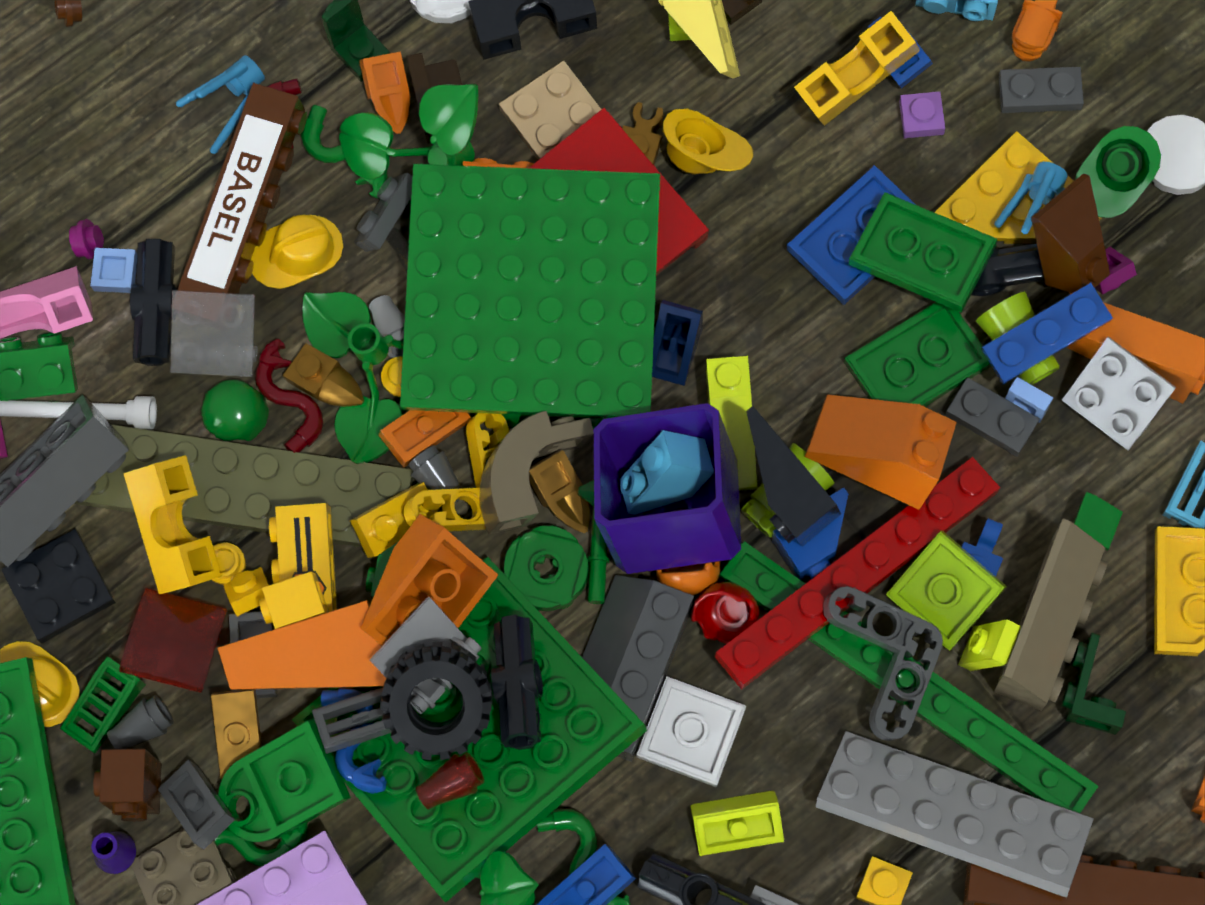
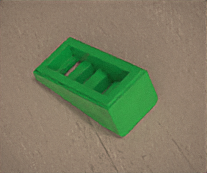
M107 656L94 673L60 729L87 749L96 753L108 737L107 731L117 725L146 684ZM112 676L125 685L121 692L108 684ZM102 690L116 700L112 707L97 697ZM91 705L107 714L103 721H100L87 711ZM81 718L97 729L94 736H91L77 726Z

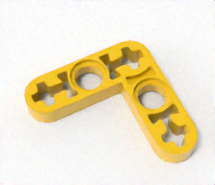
M477 413L467 423L466 436L476 488L420 491L404 507V517L409 526L413 524L419 514L427 518L425 513H419L418 507L423 504L426 510H437L442 506V512H436L428 519L443 526L448 531L487 530L480 507V483L486 460L489 459L496 447L509 433L508 424L502 414ZM484 422L486 428L493 429L494 433L489 436L488 431L481 430L480 425ZM489 444V449L484 450L483 448ZM456 500H464L471 506V519L467 520L459 517L455 511Z

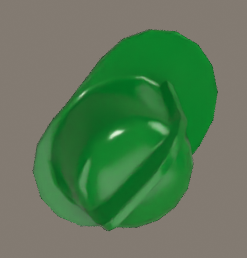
M1122 126L1113 129L1100 140L1081 164L1075 176L1076 180L1082 174L1090 175L1098 217L1112 218L1121 215L1137 201L1155 178L1160 168L1161 152L1158 143L1149 132L1135 126Z

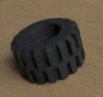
M433 642V645L425 647L424 643L417 645L411 653L408 654L407 651L399 657L398 662L392 665L388 672L381 697L382 721L385 729L390 728L392 740L396 744L401 741L405 745L404 751L413 755L414 751L422 753V759L431 760L432 755H440L441 760L450 759L453 752L457 751L461 755L468 751V745L472 742L476 744L482 737L483 729H487L492 709L491 682H488L487 671L484 666L477 664L476 657L471 652L467 654L461 652V646L452 643L451 647L442 646V642ZM432 678H440L453 683L463 696L461 711L452 719L443 722H432L422 718L411 705V693L415 686L422 681Z

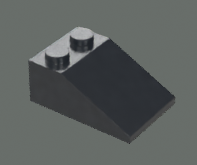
M752 406L746 412L768 505L775 514L769 520L788 543L796 539L803 547L839 517L841 512L828 493L754 406Z

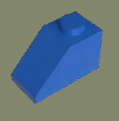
M845 488L830 496L837 504L841 515L803 547L796 539L788 543L777 529L773 530L772 543L793 575L801 581L808 576L810 579H813L834 561L849 495Z

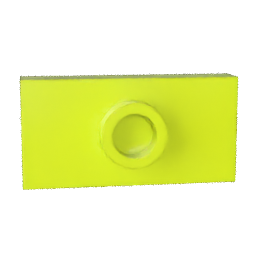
M1006 619L973 626L958 665L969 671L1006 665L1018 637L1020 625Z

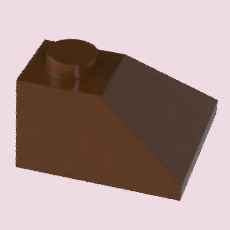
M1082 174L1031 217L1046 285L1070 293L1078 291L1089 283H1092L1095 288L1110 275L1090 175Z

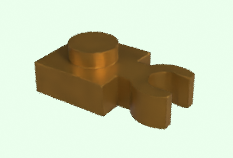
M638 102L633 108L635 128L623 125L622 129L651 163L655 165L662 142V135L653 132L658 130L663 123V109L658 107L655 117L646 120L641 117L643 103Z

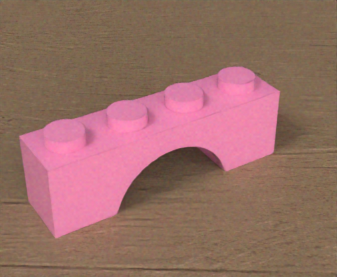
M77 266L0 292V339L32 329L48 330L55 334L93 321L91 300Z

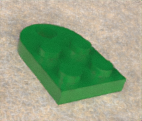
M315 720L304 722L236 761L224 774L218 792L219 797L235 819L228 828L239 838L250 842L278 839L351 798L331 753H325ZM241 796L246 797L251 806L250 814L245 820L240 818L236 811V804Z

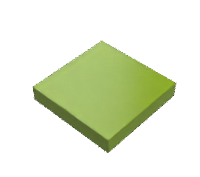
M940 531L886 595L904 611L936 626L942 634V645L950 651L1007 586L944 531Z

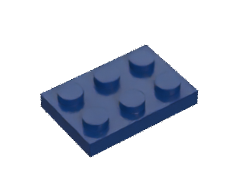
M875 165L787 244V251L843 305L875 277L850 266L849 258L884 192L915 204Z

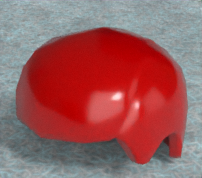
M719 582L707 588L696 599L691 620L692 622L699 623L706 639L718 640L727 644L759 619V607L748 589L734 582Z

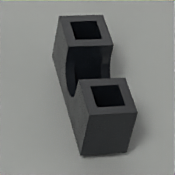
M593 0L468 1L472 23L483 60L522 50L518 29L523 21L533 16H543L551 20L557 29L559 39L597 29V17Z

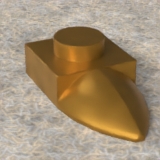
M305 343L283 374L284 379L288 383L329 405L345 407L362 405L364 402L362 391L352 375L337 360Z
M558 450L530 467L529 482L543 507H549L554 515L568 527L581 533L588 532L590 521L589 504L577 495L578 487L582 486V483L565 452Z

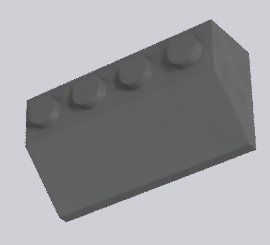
M81 395L0 474V561L7 567L15 560L21 561L33 551L36 545L35 541L46 530L51 532L62 523L67 509L76 501L80 503L87 499L96 488L95 482L106 472L112 473L117 470L126 459L125 453L129 448L123 437L84 395Z
M615 575L582 658L646 726L693 610L694 596L654 580ZM642 736L620 753L618 757L632 762Z

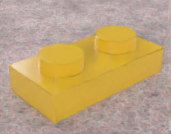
M424 482L411 486L350 520L368 558L378 556L397 543L410 526L406 523L404 517V507L417 493L428 490ZM423 504L418 507L419 513H425L427 518L438 512V510H426Z

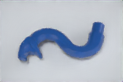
M352 688L323 690L321 693V705L323 707L363 693ZM370 705L355 710V712L361 713L364 711L374 710V706ZM373 721V722H370V723H367V724H364V725H361V726H358V727H355V728H352L350 731L355 730V729H358V728H361V727H364V726H367V725L374 724V721ZM361 743L336 751L335 762L337 770L345 780L367 793L373 794L385 791L387 785L386 778L384 776L380 779L376 777V771L382 764L380 759L361 767L354 764L352 759L353 753Z

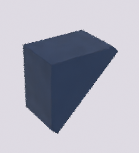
M665 300L662 301L654 333L652 377L685 386L702 332L703 311Z

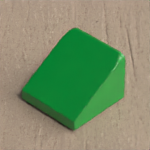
M1086 492L1073 523L1103 545L1105 550L1108 551L1123 512L1098 496Z

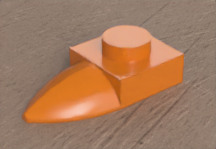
M401 51L359 60L367 99L372 100L376 112L392 126L393 132L401 134L406 124L410 107L409 87Z

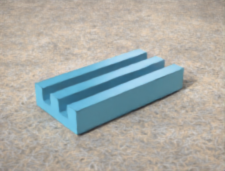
M1200 441L1163 516L1169 519L1173 517L1179 520L1178 523L1183 526L1189 525L1193 528L1205 529V507L1199 519L1192 516L1205 489V469L1184 511L1177 508L1205 453V442Z

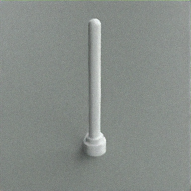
M136 396L134 400H128L127 404L92 403L106 420H126L128 425H134L138 429H154L157 404L153 396ZM0 401V416L59 418L74 402Z

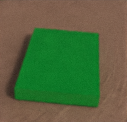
M884 192L849 258V265L962 313L997 245V238Z
M937 302L844 358V364L868 399L920 404L924 407L963 384L967 377L971 379L991 367L982 351V344L959 311Z

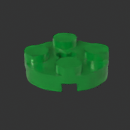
M539 526L532 529L531 532L525 533L521 538L519 536L510 545L504 561V573L507 578L538 611H554L568 608L582 593L588 580V560L583 547L570 532L555 526ZM546 558H550L553 560V567L558 569L556 575H550L548 579H543L540 572L535 570L536 564H544Z

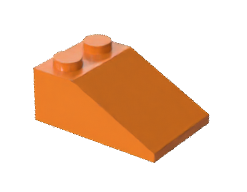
M827 395L804 457L919 510L939 481L957 422L920 404Z
M419 514L393 548L361 630L383 646L428 596L459 628L498 577V574L446 528Z

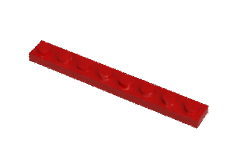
M974 457L970 458L935 485L919 510L910 505L719 649L715 654L716 660L742 690L829 623L823 612V603L829 593L840 587L848 586L867 594L922 552L940 531L947 533L995 496L1000 486ZM847 597L835 602V605L841 608L840 614L849 608V598Z

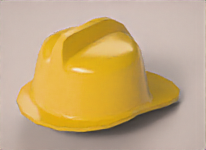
M675 109L668 113L663 121V132L668 140L667 154L671 162L686 173L708 174L716 170H741L748 166L753 158L752 147L745 138L714 122L698 111Z
M305 214L293 216L284 221V223L267 230L262 245L255 246L251 258L254 263L252 274L258 282L267 287L277 289L294 286L333 268L341 258L343 250L342 235L335 224L324 217Z
M17 641L0 649V663L25 657L32 658L44 727H52L63 723L79 699L80 688L75 675L46 650L31 642Z

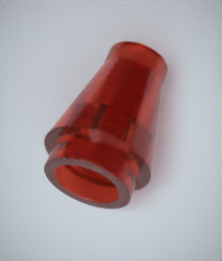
M466 752L461 756L454 754L425 782L418 785L416 792L425 808L430 810L437 805L477 793V787L485 781L479 765Z

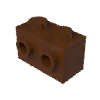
M146 749L102 750L101 770H96L94 774L95 797H100L99 802L109 808L112 814L121 815L122 821H147V814H160L161 793L158 788L161 786L162 763Z

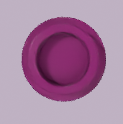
M89 219L80 220L77 225L70 227L69 241L74 254L79 258L94 259L95 248H103L104 245L101 229Z

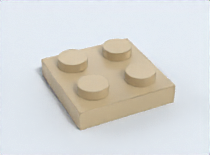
M562 61L499 103L500 111L537 160L542 158L601 110L565 61Z

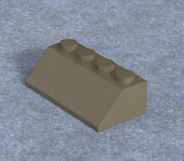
M1062 519L1050 541L1019 623L1020 631L1007 664L1002 668L994 693L1040 711L1044 709L1048 700L1056 703L1065 680L1059 677L1058 673L1063 661L1069 664L1072 661L1079 643L1078 639L1072 637L1077 622L1085 625L1093 605L1092 600L1086 599L1092 584L1100 585L1108 564L1101 560L1105 547L1069 520Z

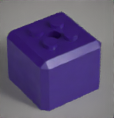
M708 403L606 418L593 429L594 519L618 568L627 574L731 560L742 549L738 464L719 410ZM663 430L705 439L714 473L691 498L636 515L628 514L619 480ZM676 508H686V509H687V510L673 511V510L676 509Z

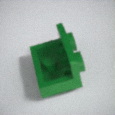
M50 332L38 335L37 341L21 342V337L0 339V401L76 393L78 385L72 355V348L75 345L74 338L72 336L62 337L61 332L55 334Z

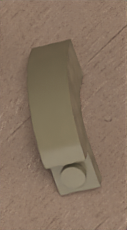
M547 411L526 418L505 436L489 457L481 477L480 507L488 535L525 527L536 517L539 512L529 483V471L532 461L538 457L553 454L558 450L567 451L583 447L594 434L590 418L575 421L574 417L570 416L550 423Z

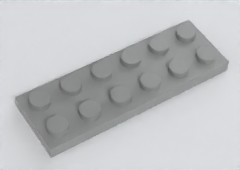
M847 731L843 736L816 802V808L1066 898L1094 820L1091 817Z

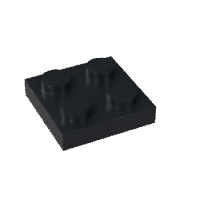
M76 529L35 550L25 559L17 560L9 567L6 566L1 569L37 640L41 644L116 603Z

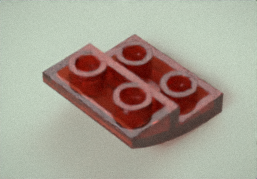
M145 588L128 637L119 672L202 693L213 663L215 648L226 619L227 609L167 593L159 594L156 590Z

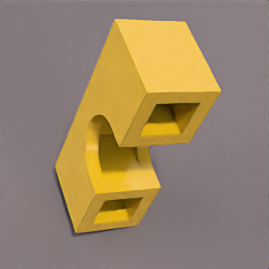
M892 11L859 36V43L848 54L832 64L825 62L794 87L824 126L920 51L915 40Z
M180 456L123 473L158 593L163 594L221 577L210 536L204 538L192 536L187 531L182 519L184 502L188 498L198 496L187 456Z

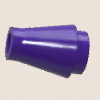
M111 831L101 833L92 841L91 848L95 863L106 873L118 874L124 872L135 860V843L124 832ZM113 842L112 851L104 855L105 849Z

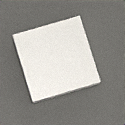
M666 676L648 723L647 731L644 734L636 756L639 759L717 787L745 713L746 705Z

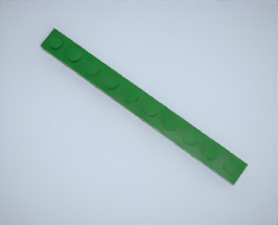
M745 541L741 544L742 549L728 562L719 577L724 582H734L748 589L754 596L757 604L767 612L771 611L806 584ZM844 611L840 614V616L843 617L844 615L848 614V612ZM830 622L808 639L880 690L894 654L893 652L840 629ZM904 656L903 658L905 661H916L913 657L906 658ZM901 669L897 673L895 681L899 690L904 693H911L916 687L914 674L906 669ZM932 672L916 714L918 717L1033 797L1076 813H1081L1098 788V785ZM895 700L901 705H906L908 707V702Z

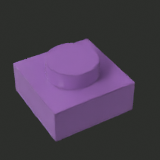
M940 92L900 95L899 104L904 138L944 135L945 122Z

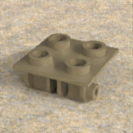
M185 829L139 855L131 865L147 905H197L238 881L233 870L230 867L226 868L215 840L203 850L193 843Z

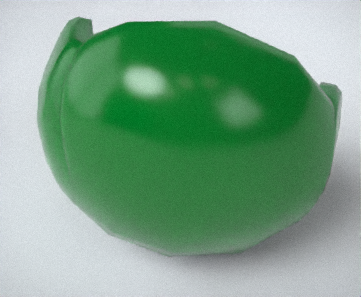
M225 380L216 384L205 394L200 413L204 427L211 434L215 435L216 438L226 442L233 440L251 441L266 426L269 408L265 397L250 384L240 380Z

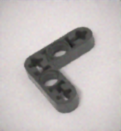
M848 586L840 587L829 593L824 600L823 612L828 622L894 653L870 713V729L881 740L890 741L902 738L909 732L942 649V634L930 622L858 589ZM847 597L849 598L848 606L860 612L865 610L867 605L869 610L863 618L855 613H848L841 617L839 615L841 608L835 605V602ZM877 613H885L891 618L893 630L890 635L880 636L873 629L872 622ZM862 619L861 626H859L857 623ZM924 632L926 634L924 641L930 644V647L921 650L915 662L903 660L904 656L910 658L915 655L918 643L912 640V638ZM916 662H922L924 664L923 667ZM901 669L911 671L916 678V687L911 693L902 692L896 685V675ZM890 695L895 700L908 702L909 704L908 707L906 705L897 707L894 719L900 722L899 727L891 728L888 731L886 730L887 722L881 718L882 714L891 713L896 704L895 700H888Z

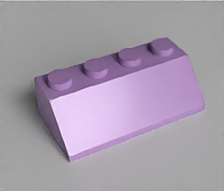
M323 831L197 905H368L334 841L326 831Z

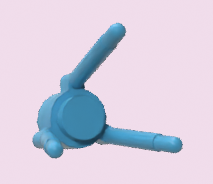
M244 55L223 73L176 102V106L181 108L197 98L207 96L223 85H226L237 97L242 93L246 95L210 148L212 154H216L238 124L252 84L262 83L265 80V76L258 65L250 57Z
M1039 162L1033 175L1026 174L1021 187L995 221V227L1000 228L1028 191H1030L1029 196L1033 203L1021 228L1023 234H1028L1032 227L1031 217L1040 210L1042 204L1046 205L1065 189L1063 186L1068 177L1067 172L1054 163Z

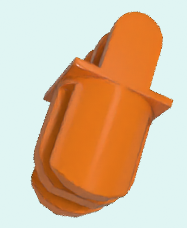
M1024 0L1022 10L1012 33V49L1015 55L1022 61L1031 62L1039 59L1042 53L1048 49L1055 32H1057L1063 12L1055 9L1058 0Z

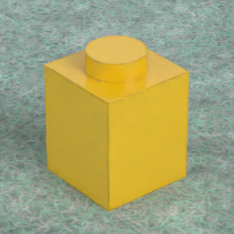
M312 571L262 588L265 598L259 600L260 609L266 624L273 623L275 629L329 613L317 575Z

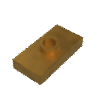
M256 689L211 694L221 779L236 761L262 747Z

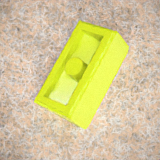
M775 791L691 805L699 856L784 842L779 803Z

